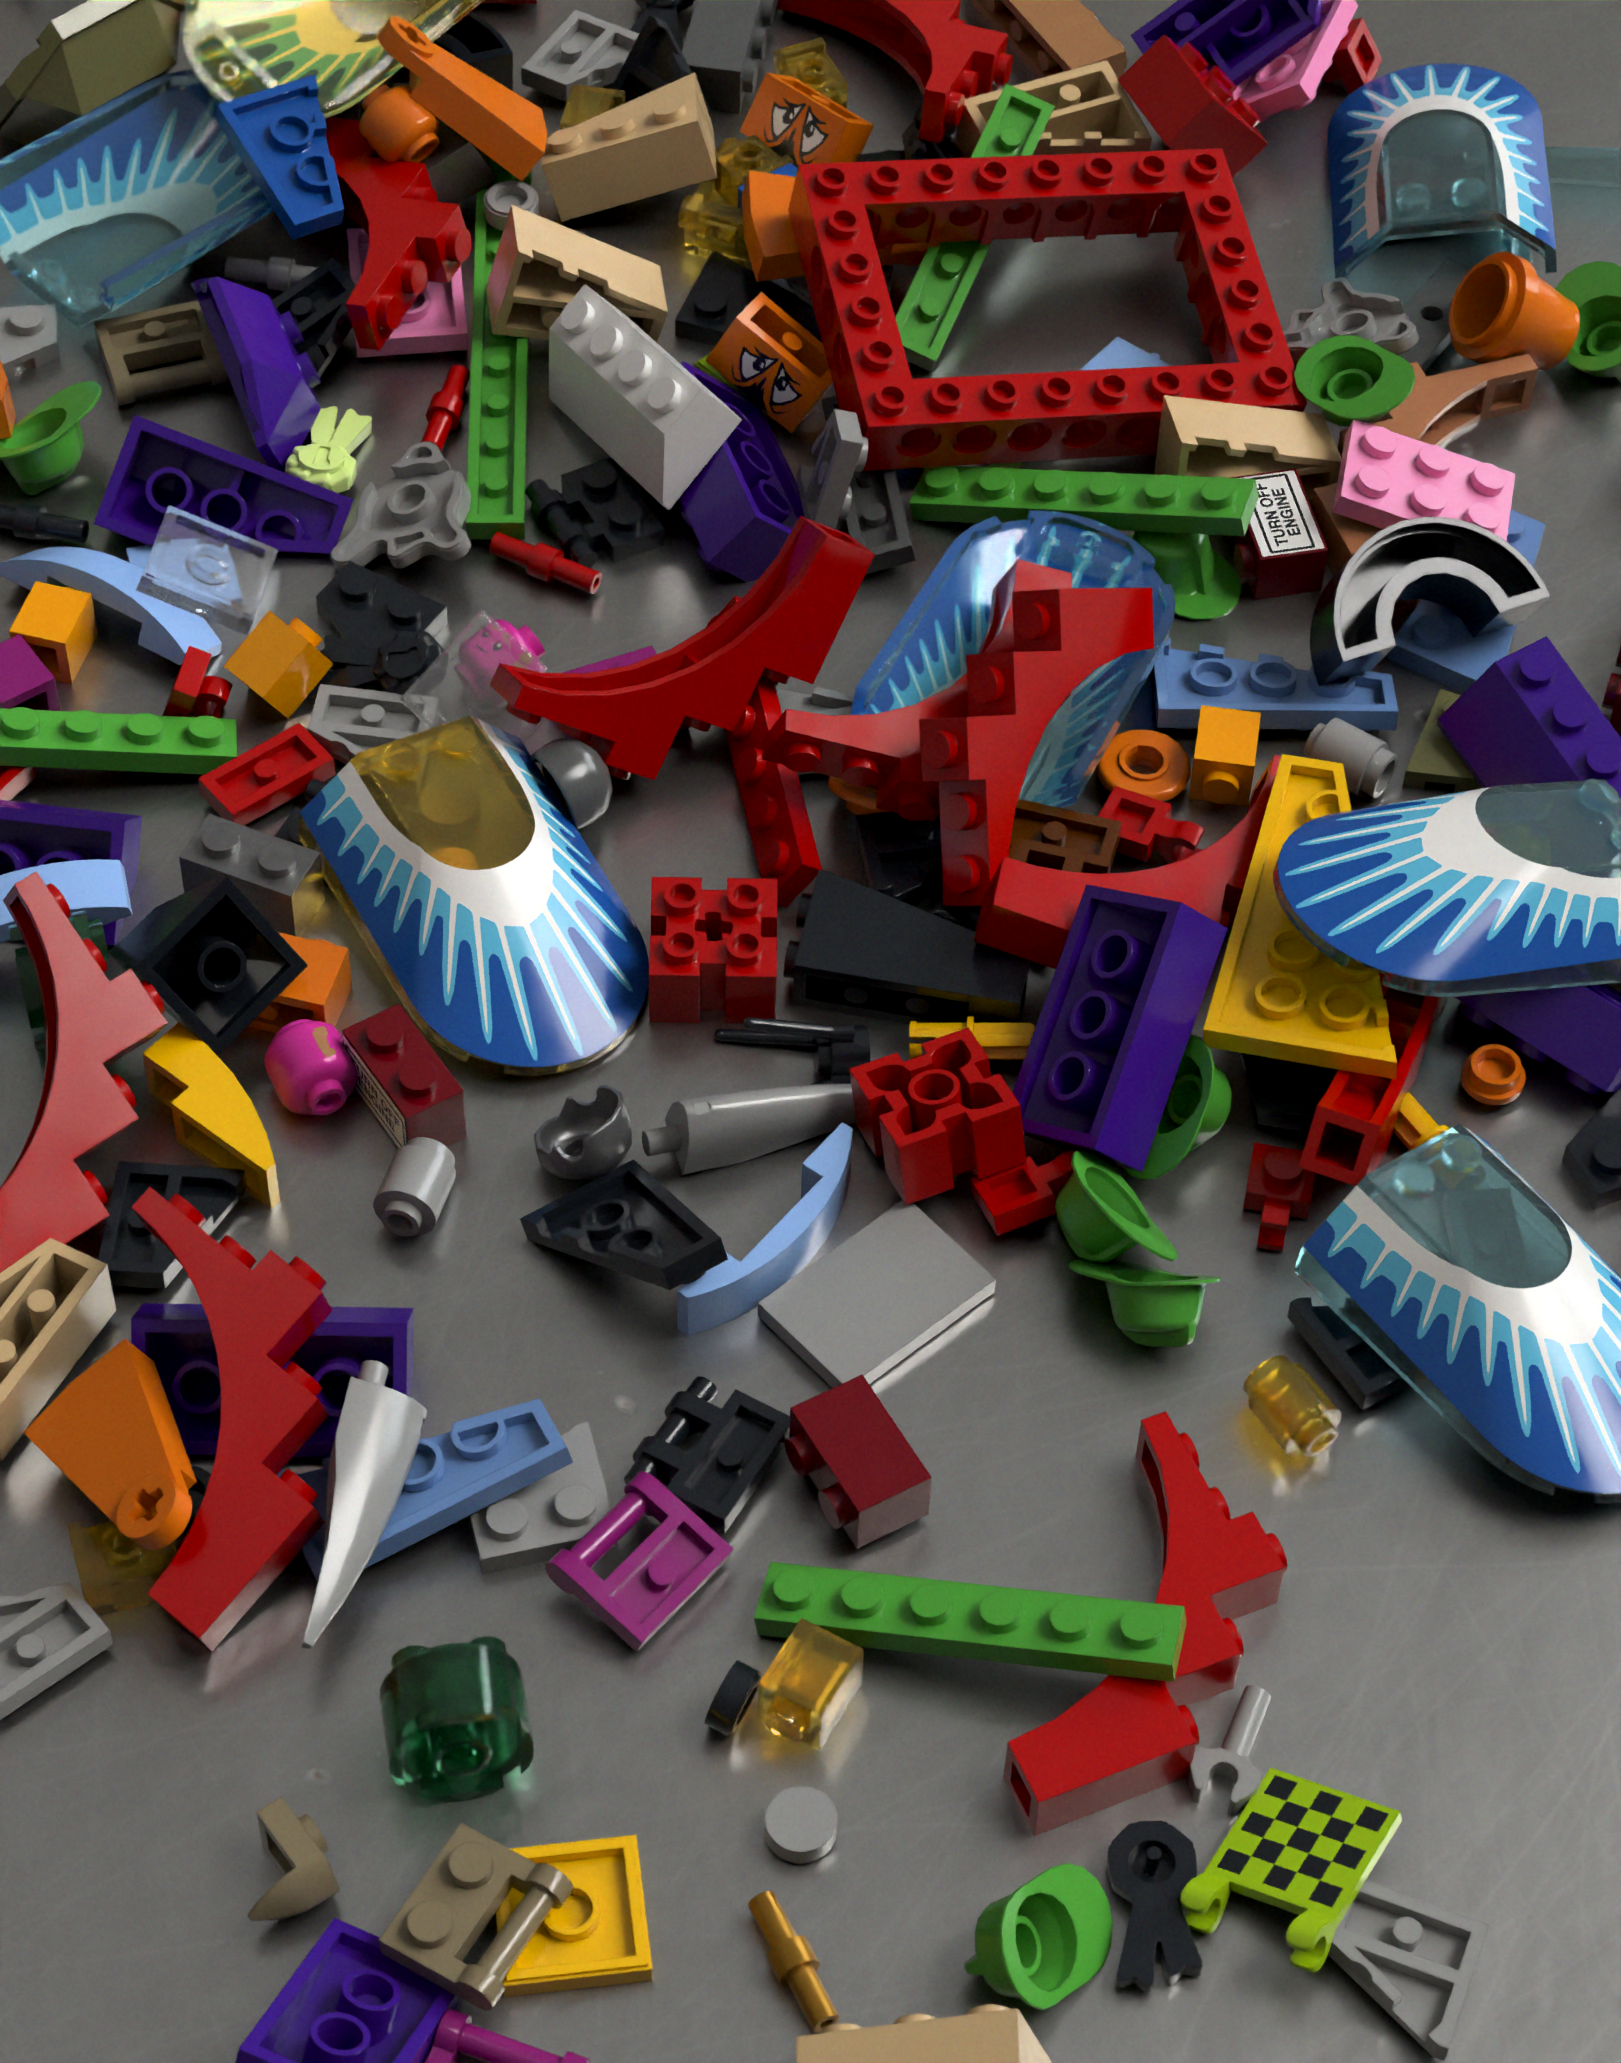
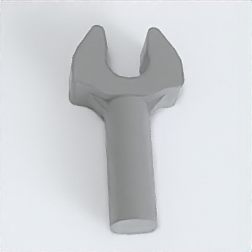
M1254 1685L1244 1688L1221 1747L1212 1749L1198 1747L1195 1749L1193 1762L1190 1764L1188 1784L1194 1802L1198 1803L1202 1800L1207 1791L1208 1782L1215 1776H1225L1234 1783L1228 1807V1814L1230 1816H1235L1244 1810L1251 1797L1257 1793L1262 1782L1263 1772L1250 1763L1248 1756L1271 1700V1695L1265 1689Z

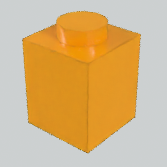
M35 581L9 630V635L12 638L20 634L55 677V681L73 684L98 635L92 593Z
M268 611L224 664V667L289 719L333 666V663L317 649V646L323 639L296 616L287 625L271 611Z
M1201 705L1188 799L1210 801L1217 804L1249 805L1261 713Z

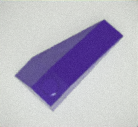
M134 415L93 524L149 546L204 543V548L224 549L225 545V548L229 550L331 554L339 542L354 499Z

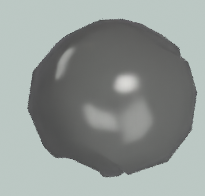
M559 738L545 744L531 755L532 762L542 764L544 778L576 829L591 825L604 815L608 809L613 788L609 769L596 750L576 739Z

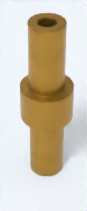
M764 1891L754 1896L749 1901L748 1907L770 1948L767 1960L780 1985L784 1987L790 1986L813 2032H821L825 2027L836 2024L840 2017L816 1973L820 1963L807 1938L803 1935H796L773 1891Z

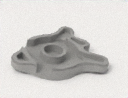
M1344 277L1332 279L1322 286L1321 294L1324 303L1320 307L1315 309H1298L1292 312L1288 328L1283 331L1294 364H1297L1298 360L1311 346L1323 339L1338 335L1362 337L1396 355L1409 351L1419 340L1416 326L1409 321L1403 303L1399 299L1382 293L1358 291Z
M432 442L414 444L407 449L399 461L391 466L396 475L395 477L383 484L377 491L372 481L363 491L357 507L355 526L331 552V560L338 572L349 561L364 567L382 554H387L392 566L395 568H404L429 554L437 555L445 560H457L469 552L471 541L462 527L470 510L471 493L462 473L451 469L448 461L443 458L436 444Z

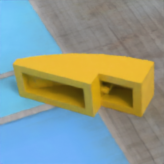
M178 1022L142 1053L149 1093L172 1109L178 1143L213 1168L245 1170L246 1192L268 1208L273 1209L280 1202L276 1165L267 1133L251 1099L232 1071L211 1048Z

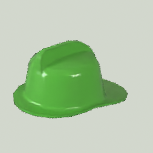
M1603 261L1580 265L1566 274L1555 288L1563 296L1576 304L1580 314L1578 335L1566 359L1571 366L1594 377L1607 379L1616 377L1621 382V267L1615 263Z
M1354 335L1330 337L1311 346L1298 360L1294 373L1298 391L1315 405L1318 412L1323 414L1328 422L1340 427H1350L1353 420H1360L1366 423L1377 422L1384 414L1403 403L1412 392L1416 380L1412 365L1404 358L1379 347L1372 341Z
M83 381L55 393L14 426L11 438L0 439V460L14 477L21 490L26 494L36 495L63 481L74 472L81 460L84 447L79 420L95 406L101 396L102 387L97 382Z
M1134 531L1133 534H1130L1121 542L1135 551L1156 572L1168 593L1172 613L1176 616L1194 621L1214 620L1227 615L1238 604L1241 592L1239 577L1230 564L1211 548L1208 534Z
M1190 1034L1143 1171L1139 1172L1125 1168L1130 1176L1142 1181L1160 1178L1173 1170L1189 1151L1196 1149L1216 1135L1225 1124L1231 1109L1232 1091L1230 1083L1223 1070L1214 1064L1210 1048L1201 1037Z
M1085 1150L1074 1152L1071 1159L1074 1173L1058 1193L1055 1209L1058 1223L1071 1249L1077 1256L1093 1263L1109 1262L1128 1249L1140 1244L1162 1259L1171 1262L1177 1260V1250L1149 1218L1135 1192L1122 1176L1106 1161L1095 1154Z
M1086 1259L1069 1261V1269L1074 1272L1105 1281L1113 1318L1117 1327L1135 1343L1145 1346L1184 1347L1191 1344L1195 1337L1196 1326L1201 1318L1206 1283L1220 1281L1218 1276H1185L1149 1266L1114 1260L1102 1263H1093Z
M1064 1863L1048 1868L1020 1886L1012 1894L990 1903L978 1917L974 1933L976 1954L964 1963L966 1972L971 1975L983 1976L986 1983L996 1993L1010 1998L1022 1999L1030 2007L1044 2010L1056 2005L1064 1997L1095 1976L1104 1966L1111 1948L1113 1920L1109 1900L1099 1881L1084 1867Z

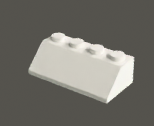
M586 284L565 306L560 316L549 328V399L660 504L670 510L742 419L631 319Z

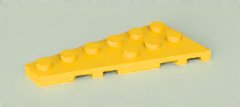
M1282 754L1203 1028V1041L1210 1048L1396 1080L1397 1059L1394 1045L1391 1043L1389 1015L1386 999H1383L1379 976L1380 969L1346 955L1312 931L1301 920L1286 899L1278 876L1280 851L1287 838L1297 828L1318 817L1351 811L1343 763Z

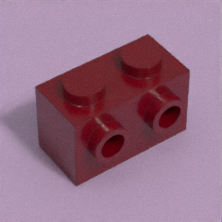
M863 1375L790 1408L789 1438L784 1441L789 1461L801 1477L810 1476L819 1490V1502L828 1522L835 1529L843 1527L856 1548L864 1546L929 1514L932 1477Z

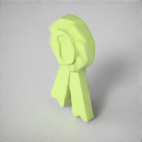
M331 406L324 409L321 408L310 429L311 444L295 446L293 448L292 454L286 460L285 473L340 493L349 490L356 478V460L350 454L371 434L372 417L368 415L359 416L355 410L350 408L345 412L336 428L338 409L336 406Z

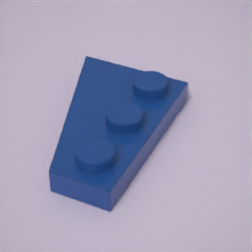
M315 74L217 104L215 120L292 240L340 225L344 215V205L333 157L330 156L326 139L327 126L324 112L320 111L317 97L318 84Z

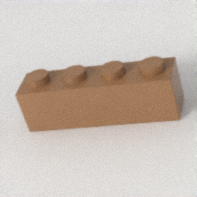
M969 0L996 31L1008 34L1007 44L1039 79L1105 60L1108 61L1118 79L1124 74V69L1127 66V55L1124 46L1118 39H1114L1101 25L1094 12L1087 9L1079 0Z

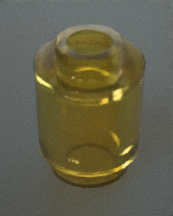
M1284 1355L1274 1356L1260 1364L1247 1377L1243 1390L1249 1396L1248 1407L1288 1456L1296 1457L1305 1454L1307 1457H1313L1325 1451L1338 1436L1336 1427L1341 1420V1412L1300 1363H1291Z

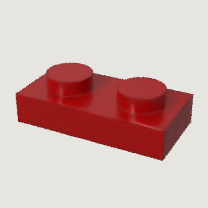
M297 723L199 777L200 795L223 819L244 826L304 793L312 779L325 781L336 775L334 758L300 723Z

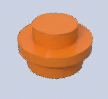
M1488 1044L1481 1046L1466 1058L1462 1066L1460 1079L1464 1090L1475 1100L1488 1105H1504L1520 1096L1524 1088L1526 1074L1520 1058L1513 1050L1503 1045Z

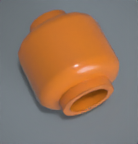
M386 84L374 89L362 103L365 112L359 122L360 134L376 154L387 162L406 161L422 163L435 151L440 143V139L437 136L440 130V119L410 97L411 87L409 85H400L391 89Z

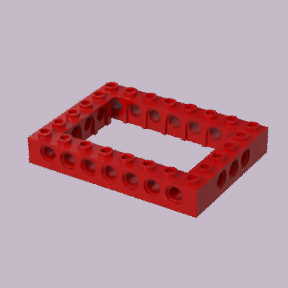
M1222 148L798 165L788 213L840 410L857 414L862 437L868 439V454L862 471L1156 455L1164 395L1304 412L1307 402L1297 389L1294 377L1295 366ZM1178 232L1173 245L1175 260L1182 262L1189 284L1187 297L1189 303H1195L1203 328L1200 338L1203 346L1209 347L1214 364L912 379L877 249H885L886 244L926 243L927 247H936L939 245V242L979 240L980 245L991 244L992 240L1032 238L1033 242H1044V238L1084 236L1085 240H1096L1097 235L1136 234L1137 238H1147L1149 233Z

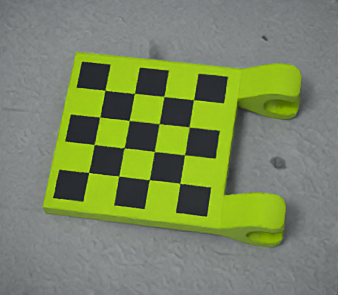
M1270 1767L1257 1793L1251 1797L1204 1872L1190 1880L1183 1889L1181 1905L1185 1909L1190 1910L1189 1914L1185 1917L1188 1927L1205 1934L1213 1933L1221 1921L1231 1891L1298 1914L1299 1916L1293 1920L1286 1932L1287 1944L1295 1948L1294 1952L1290 1955L1291 1965L1309 1972L1319 1971L1326 1960L1338 1925L1402 1822L1401 1811Z

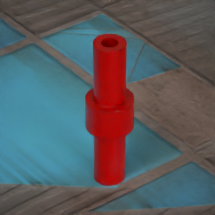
M462 365L450 367L441 391L433 395L426 412L428 425L421 442L436 444L440 452L443 450L449 431L457 428L464 411L462 398L471 377L470 371Z
M500 532L495 533L490 542V554L526 567L527 574L547 583L558 580L591 594H594L600 586L602 580L601 572L564 558L562 550L541 542L533 546Z

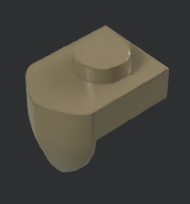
M282 1796L256 1812L262 1846L281 1871L283 1877L270 1887L249 1911L248 1918L251 1921L279 1920L292 1917L316 1907L339 1892L340 1889L336 1878L324 1856L328 1852L327 1843L320 1829L308 1814L297 1818Z

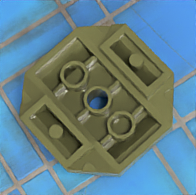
M88 0L51 20L36 39L40 47L23 58L0 87V135L50 156L150 96L177 64L180 19L187 10L188 4L186 1Z

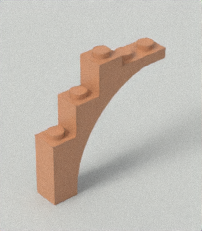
M1526 353L1426 376L1417 361L1410 364L1416 377L1412 392L1402 404L1384 414L1377 422L1368 423L1384 427L1392 432L1430 445L1439 446L1457 432L1479 420L1529 409L1538 366L1531 355ZM1349 428L1340 430L1337 449L1341 459L1345 435ZM1337 483L1315 488L1312 502L1313 513L1328 548L1326 562L1334 575L1365 541L1383 530L1333 512ZM1418 599L1396 602L1392 618L1413 613L1417 607Z

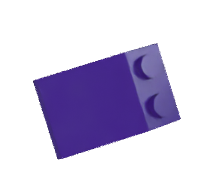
M334 1918L238 2048L235 2063H425L433 2047L435 2035L444 2013L449 2008L455 2009L460 1997L383 1955L380 1951V1937Z

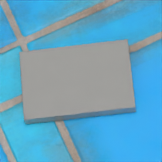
M901 1200L758 1302V1317L832 1388L860 1375H863L868 1384H871L995 1292L996 1278L914 1203L905 1205L904 1201Z

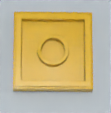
M636 1835L510 1849L536 1864L545 1863L555 1867L568 1877L574 1888L560 1909L552 1908L503 1979L504 1997L653 1981ZM514 1888L511 1889L496 1911L498 1933L525 1895Z

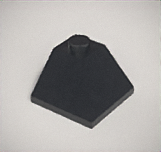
M223 874L155 907L109 952L125 971L132 968L139 981L144 980L149 985L152 984L163 1001L165 1011L207 1044L217 1056L308 966L233 882Z

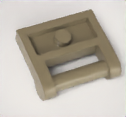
M198 300L94 322L96 340L111 381L117 406L135 403V397L204 382H209L212 387L229 382L228 374ZM198 356H202L203 360L183 363L179 365L164 367L160 369L145 371L129 375L128 372L184 359H191Z
M460 1823L380 1937V1951L383 1955L482 2010L490 2011L504 1993L503 1979L552 1908L560 1909L573 1891V1884L567 1876L555 1867L545 1863L536 1864L467 1825ZM514 1888L525 1894L477 1965L463 1963V1959L511 1889Z

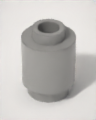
M1337 717L1333 718L1327 725L1319 723L1309 735L1304 747V755L1311 759L1343 763L1347 789L1358 797L1363 796L1365 793L1373 798L1379 797L1390 783L1398 764V755L1388 750V743Z
M416 1137L409 1140L406 1146L396 1151L373 1202L376 1215L388 1230L401 1236L427 1234L434 1229L456 1179L455 1158L448 1147L431 1138Z

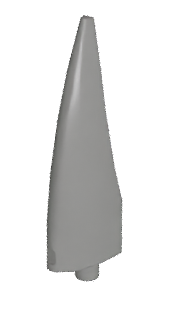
M851 1084L780 1086L676 1101L672 1103L665 1118L667 1126L643 1131L642 1145L647 1156L675 1151L682 1175L743 1163L833 1131L842 1122L846 1125L856 1123Z
M367 1360L362 1362L358 1378L350 1377L328 1462L323 1561L302 1648H312L345 1602L372 1557L396 1507L421 1438V1426L426 1419L427 1409L415 1399L385 1387L388 1367L378 1361Z

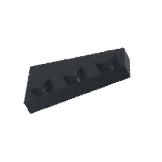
M715 250L711 252L675 318V336L716 346L735 318L762 292L822 343L813 306L805 303L794 293L770 280L756 282L752 270Z
M634 1159L520 1218L527 1240L667 1290H672L681 1284L694 1282L701 1278L707 1270L728 1260L721 1237Z

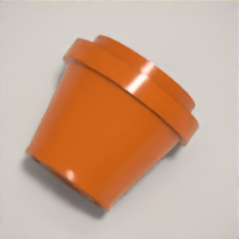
M1506 251L1497 252L1486 257L1468 271L1455 291L1449 311L1450 337L1455 350L1461 356L1480 364L1529 353L1538 366V370H1549L1557 366L1568 355L1575 343L1580 325V314L1576 304L1541 279L1528 260Z

